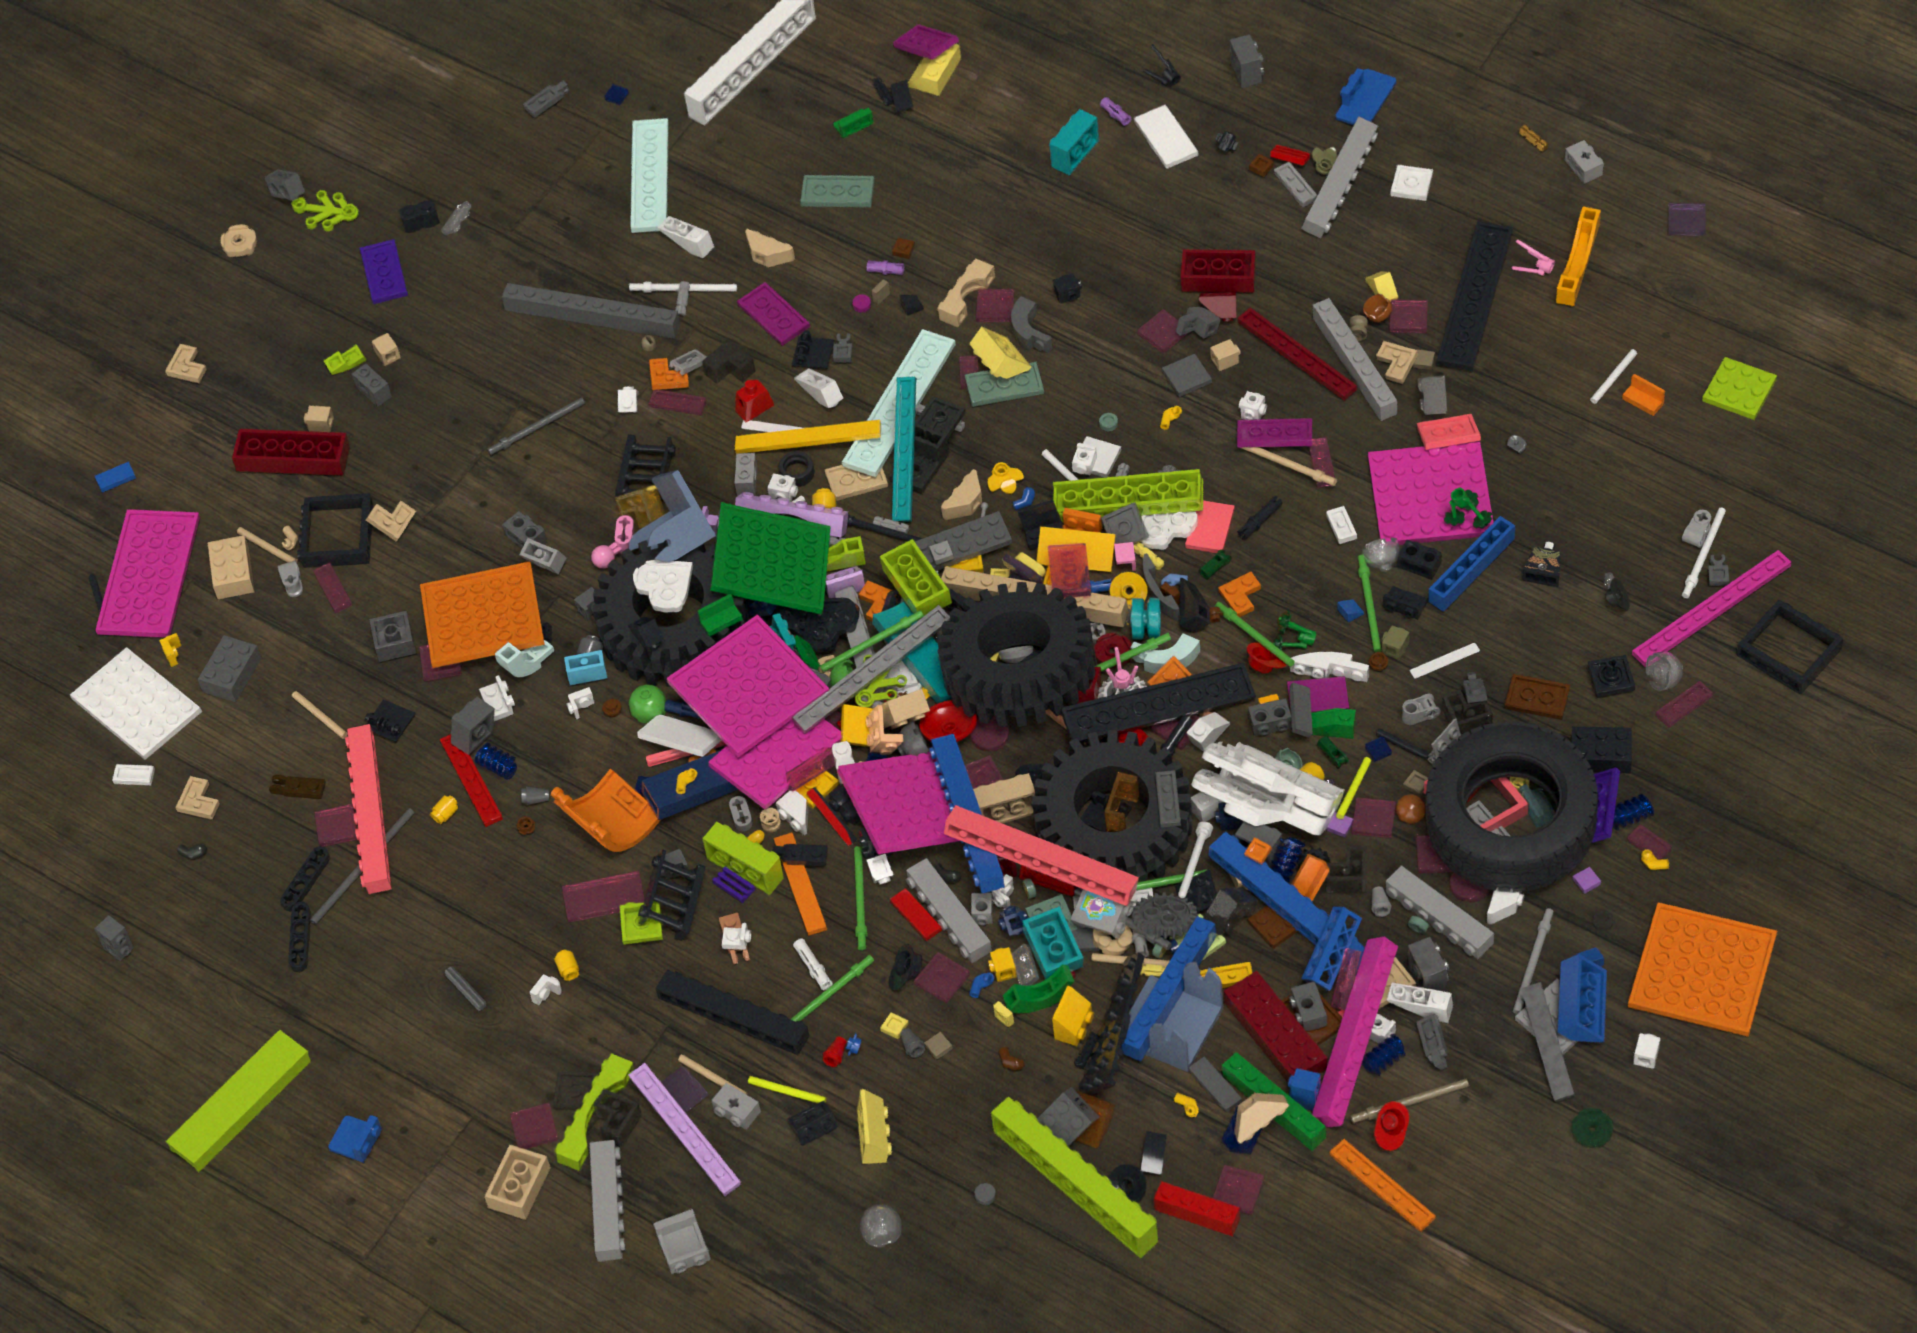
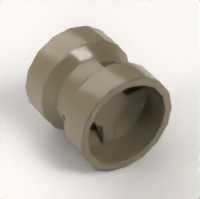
M1361 315L1353 316L1349 321L1350 330L1357 341H1362L1367 337L1366 328L1368 320Z

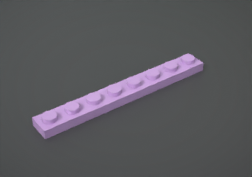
M644 1063L630 1073L629 1078L721 1193L726 1196L740 1186L741 1182L649 1067Z

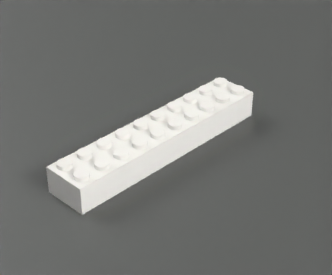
M781 0L770 12L766 13L764 18L756 23L740 41L733 45L725 55L721 56L717 63L711 66L694 85L686 90L684 94L689 117L705 126L816 19L813 0Z

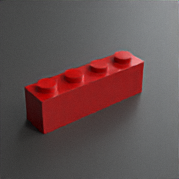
M1161 1182L1154 1197L1156 1211L1232 1237L1240 1221V1207L1165 1182Z

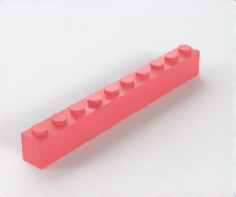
M368 724L347 729L348 737H345L347 748L350 749V752H347L349 764L351 763L349 775L351 779L353 778L350 787L352 794H355V798H352L353 807L356 809L354 821L358 825L355 833L357 840H360V844H357V850L362 860H359L361 872L363 871L360 879L362 887H366L368 893L372 894L390 890L392 886L375 738L372 728Z
M955 805L946 819L945 835L1122 905L1128 906L1136 892L1139 879L1137 876Z

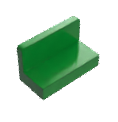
M869 108L860 109L834 122L833 126L844 139L872 125V111Z
M731 594L697 611L700 624L709 637L743 620L741 613L734 605Z

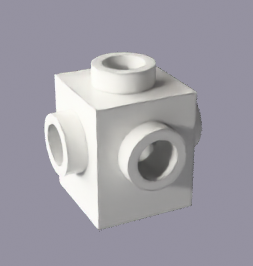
M1247 391L1245 397H1242L1239 402L1241 419H1261L1267 409L1265 396Z
M773 474L768 485L769 496H771V499L777 500L778 498H786L791 502L798 492L795 478L788 475Z

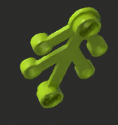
M323 190L318 191L316 197L325 206L306 204L305 199L301 197L292 201L293 210L299 214L305 211L320 213L306 219V225L309 229L316 228L317 223L324 220L322 222L323 229L331 231L335 224L343 220H354L359 213L353 204L346 203L342 193H335L333 195L334 203L340 205L341 208H335L329 200L327 193ZM333 214H334V215H337V216H335V217L332 218V219H326V218L330 217V216L333 215Z
M866 655L863 658V663L865 662V660L872 657V655ZM890 668L874 680L867 690L865 687L856 694V704L860 707L869 708L875 701L895 699L897 692L893 689L883 693L874 692L877 688L890 686L903 688L907 683L906 676L898 675L895 678L884 679L891 670ZM902 679L904 683H899L898 680ZM888 694H893L894 697L890 698ZM866 698L868 701L864 702L861 699Z

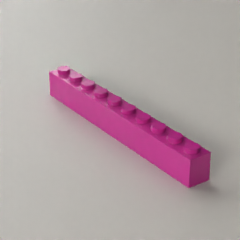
M1386 937L1367 940L1312 1115L1323 1123L1326 1128L1342 1126L1398 946Z

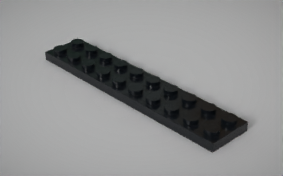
M1477 221L1437 357V365L1473 371L1513 234V227Z
M1239 663L1062 707L1060 712L1070 740L1072 741L1077 738L1080 743L1088 742L1087 734L1097 732L1098 739L1108 737V730H1117V733L1120 734L1180 719L1183 715L1192 716L1255 700L1256 695L1244 663Z

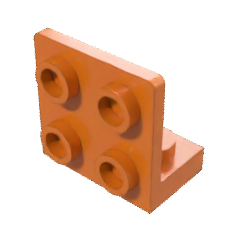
M1069 508L1064 509V529L1101 533V515Z

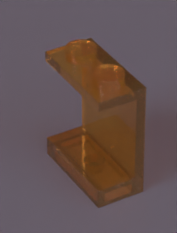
M1118 772L1104 812L1107 832L1126 830L1125 814L1117 811L1121 799L1137 802L1139 797L1137 776Z

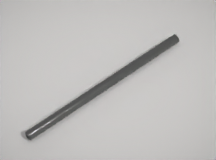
M408 808L386 833L387 844L414 814L412 809ZM359 865L310 919L312 924L316 925L362 873Z

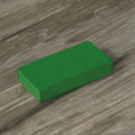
M796 635L794 637L795 647L802 661L814 670H817L821 665L810 643Z

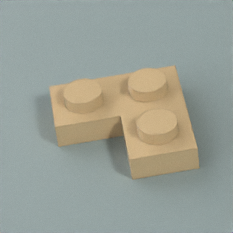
M1384 341L1376 357L1377 360L1391 363L1385 374L1386 379L1403 384L1418 356V352L1414 349Z
M180 344L165 372L167 376L200 383L207 369L205 365L193 362L198 353L196 347Z
M402 501L397 504L392 514L376 504L366 518V521L397 541L416 511Z
M190 776L176 805L177 812L213 820L220 803L218 799L204 797L209 786L208 780Z

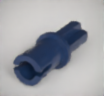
M668 699L665 702L664 710L666 712L677 713L682 717L687 715L700 718L685 701L681 703Z

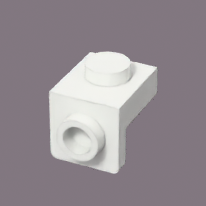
M623 387V390H618L619 413L637 412V395H639V392L634 390V387Z
M886 854L866 860L874 883L884 884L891 881L890 878L894 874L891 871Z

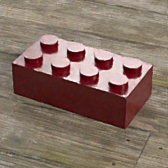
M1183 249L1181 291L1254 292L1255 250Z

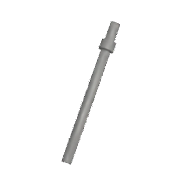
M1546 909L1543 920L1539 922L1537 928L1538 935L1513 1008L1515 1014L1522 1010L1525 1000L1521 988L1530 986L1546 934L1550 931V921L1554 912L1552 909Z

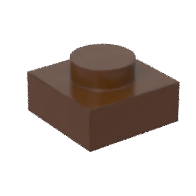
M1258 154L1249 164V170L1264 177L1274 166V161Z
M897 238L892 255L910 259L915 247V241Z
M1166 582L1160 586L1163 596L1172 595L1178 606L1180 604L1179 590Z

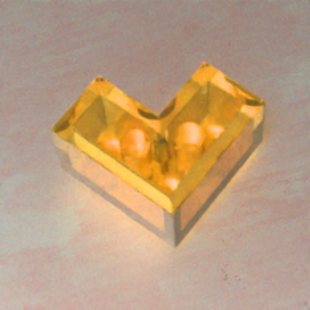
M655 485L615 497L620 515L634 512L640 529L665 515Z

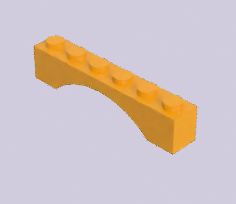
M1582 208L1570 257L1558 283L1556 303L1570 306L1575 305L1600 226L1601 210Z

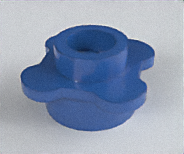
M857 1033L854 1034L853 1038L849 1037L846 1045V1049L849 1050L848 1056L851 1053L857 1054L862 1039L856 1037Z

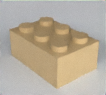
M245 536L208 542L212 583L217 599L253 593L254 584L250 553Z
M1029 773L1017 775L1007 780H999L993 784L981 785L973 789L982 816L1000 823H1006L1034 815L1032 797L1035 796V789Z
M509 1145L485 1194L488 1208L526 1220L550 1170L547 1156Z

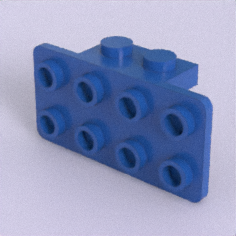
M1357 68L1355 73L1350 75L1348 84L1341 90L1342 106L1336 113V119L1351 125H1355L1358 117L1372 122L1395 86L1396 78L1370 69L1362 70Z

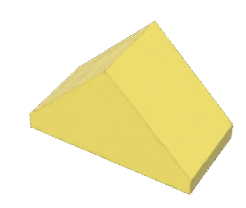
M1381 271L1365 278L1375 295L1383 294L1390 302L1398 299L1390 272Z

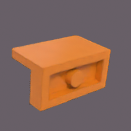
M1633 374L1631 385L1623 393L1622 399L1654 416L1664 405L1665 390Z
M1308 854L1291 883L1298 889L1301 895L1308 897L1311 901L1315 898L1330 871L1326 861Z

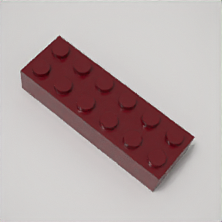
M239 429L232 460L236 471L344 475L350 444L346 433Z
M1258 971L1223 991L1225 1005L1288 1083L1290 1076H1294L1296 1068L1318 1074L1326 1071V1055Z

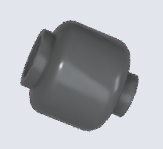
M586 635V637L580 639L577 655L599 650L603 651V643L596 636Z

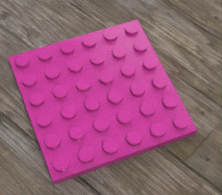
M1480 441L1427 450L1425 447L1368 452L1381 547L1404 545L1406 540L1424 543L1480 537L1493 524V517L1491 516L1492 520L1487 526L1475 528L1473 523L1477 515L1473 510L1468 511L1466 508L1461 509L1457 506L1456 509L1465 513V522L1456 526L1444 522L1445 513L1451 512L1449 501L1452 500L1451 493L1459 487L1464 489V491L1471 490L1473 493L1478 494L1479 504L1476 506V509L1479 512L1486 510L1492 513Z
M758 615L667 678V683L737 757H740L793 719V716L829 691L825 683Z
M927 752V754L920 753L918 756L905 755L838 766L837 772L878 854L960 841L944 834L946 819L950 814L948 806L950 800L946 801L943 791L945 786L941 787L939 781L941 774L936 773L934 766L936 759L931 758L930 752Z

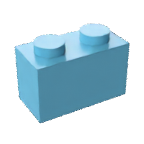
M602 650L564 657L570 685L607 678Z

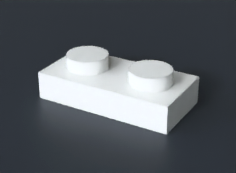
M1344 506L1326 511L1327 519L1339 544L1357 539L1356 531Z

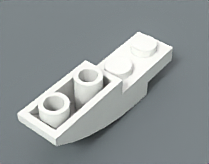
M1315 652L1291 657L1295 663L1290 667V672L1298 675H1308L1321 679L1329 678V675L1333 674L1337 677L1345 676L1355 681L1367 682L1369 678V665L1353 662L1351 654Z

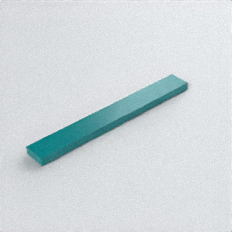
M915 376L897 377L892 520L897 522H912L916 407Z

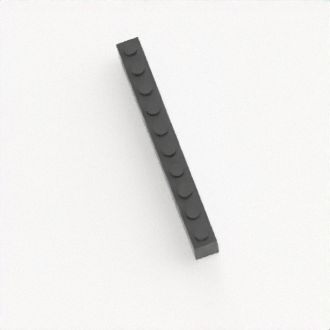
M507 283L502 295L506 311L669 338H676L681 325L678 311L510 283Z

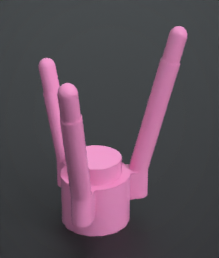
M1516 240V243L1527 249L1529 254L1539 259L1536 265L1539 270L1515 266L1512 267L1513 270L1537 273L1542 276L1545 273H1551L1555 260L1542 255L1520 240Z
M1115 647L1118 671L1115 677L1109 668L1106 671L1113 682L1114 688L1126 689L1130 684L1134 683L1138 666L1134 667L1130 676L1126 670L1122 669L1119 649Z

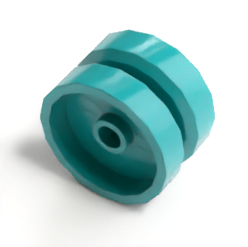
M1132 598L1130 624L1133 640H1143L1145 628H1147L1149 639L1153 637L1155 639L1160 636V598H1149L1147 610H1145L1143 598Z

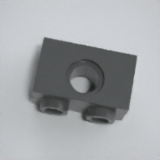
M364 364L352 373L356 388L377 407L392 397L388 383L367 364Z
M1315 982L1291 988L1289 1002L1291 1008L1296 1009L1295 1018L1305 1031L1327 1026V1014Z

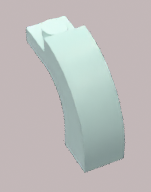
M1182 634L1177 643L1169 649L1152 651L1150 649L1132 658L1136 662L1144 663V670L1153 674L1172 656H1175L1186 668L1200 653V640ZM1134 642L1131 646V649L1136 648L1141 644Z
M544 640L545 645L526 648L521 652L508 642L495 653L498 664L512 675L525 677L539 670L541 662L554 652V648Z

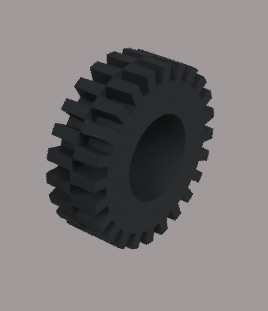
M666 539L664 542L657 544L658 548L651 550L650 547H647L648 543L645 540L638 543L639 555L635 556L628 548L621 552L623 565L613 559L608 564L609 575L601 573L598 579L600 589H594L593 592L595 602L593 613L605 654L609 661L614 659L617 670L623 673L628 668L630 678L635 681H639L641 676L645 674L647 684L654 686L657 685L659 677L662 675L664 676L666 686L671 687L667 683V678L749 621L746 598L732 595L734 605L741 613L743 620L710 637L701 626L697 612L684 623L669 627L658 626L664 640L660 641V645L656 648L643 647L628 625L639 620L651 603L649 595L637 592L633 581V574L635 569L645 565L646 561L657 560L654 558L665 547H668ZM703 543L677 560H674L692 562L693 570L688 597L699 601L702 604L700 609L729 595L710 591L715 545L713 544L706 551Z
M1017 582L1016 592L1008 593L1007 584L997 585L999 595L992 597L988 589L979 591V603L968 597L963 601L964 611L954 608L950 612L951 622L944 621L941 626L942 635H938V656L948 696L951 695L952 702L957 708L963 706L964 714L970 718L978 712L979 721L988 724L995 715L998 726L1007 727L1009 718L1016 717L1017 725L1020 727L1027 726V716L1034 714L1037 723L1047 721L1046 710L1050 709L1056 716L1061 715V708L1064 707L1063 701L1070 705H1075L1079 702L1078 690L1086 694V690L1090 688L1089 680L1094 679V666L1097 665L1089 618L1087 619L1083 606L1077 607L1076 599L1073 596L1069 595L1064 599L1061 589L1054 587L1047 595L1045 584L1036 583L1033 591L1028 592L1026 582ZM1030 644L1044 649L1034 658L1021 663L1005 664L990 659L1000 650L1013 645Z
M1108 730L1107 743H1100L1097 732L1087 734L1088 747L1083 748L1076 738L1069 742L1070 755L1058 749L1053 754L1054 766L1046 762L1041 769L1042 779H1036L1034 785L1035 796L1032 797L1036 836L1139 877L1138 882L1148 881L1149 872L1156 879L1162 878L1165 875V862L1172 867L1178 863L1179 850L1186 851L1188 835L1192 833V805L1189 781L1187 776L1183 777V767L1177 760L1172 763L1171 752L1165 747L1157 753L1156 741L1149 737L1146 738L1142 746H1139L1137 733L1129 731L1125 743L1119 742L1117 730ZM1175 770L1181 826L1161 827L1155 772ZM1098 790L1101 792L1109 790L1129 792L1140 798L1147 806L1146 813L1138 823L1119 832L1095 830L1086 825L1078 816L1082 806L1091 798L1092 793Z

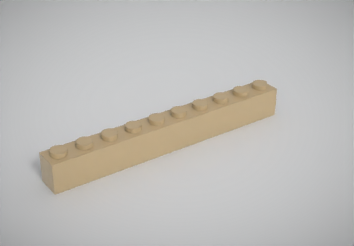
M945 567L941 577L949 590L952 589L956 593H960L966 599L971 597L974 601H980L979 591L988 589L992 597L999 595L997 585L1007 584L1008 593L1016 592L1017 582H1026L1028 592H1032L1036 585L1035 582ZM1045 584L1047 595L1056 587L1062 590L1064 599L1069 595L1073 596L1076 599L1077 607L1083 606L1087 619L1089 618L1091 622L1124 627L1129 613L1125 598Z

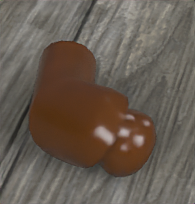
M1007 1047L999 1049L1000 1058L1005 1068L1015 1071L1023 1069L1024 1061L1022 1059L1010 1056Z

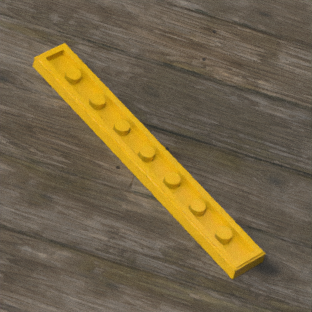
M872 420L736 436L735 452L736 454L881 438V421Z

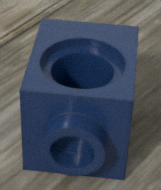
M1218 803L1219 811L1215 812L1216 823H1220L1221 831L1239 829L1244 821L1232 815L1227 817L1230 814L1224 811L1226 803Z

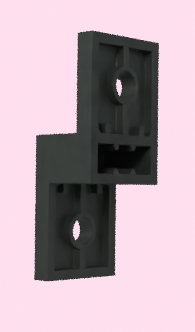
M932 396L915 421L913 470L918 469L920 471L913 473V490L923 493L948 456V438L965 415V408ZM944 416L941 420L936 419V417ZM894 470L889 476L890 481H893Z

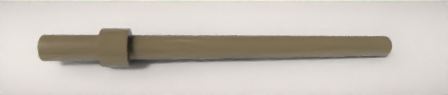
M1463 1079L1395 1102H1400L1406 1107L1469 1087L1467 1079ZM1384 1105L1375 1108L1373 1106L1365 1108L1363 1112L1350 1115L1351 1122L1356 1123L1365 1119H1375Z

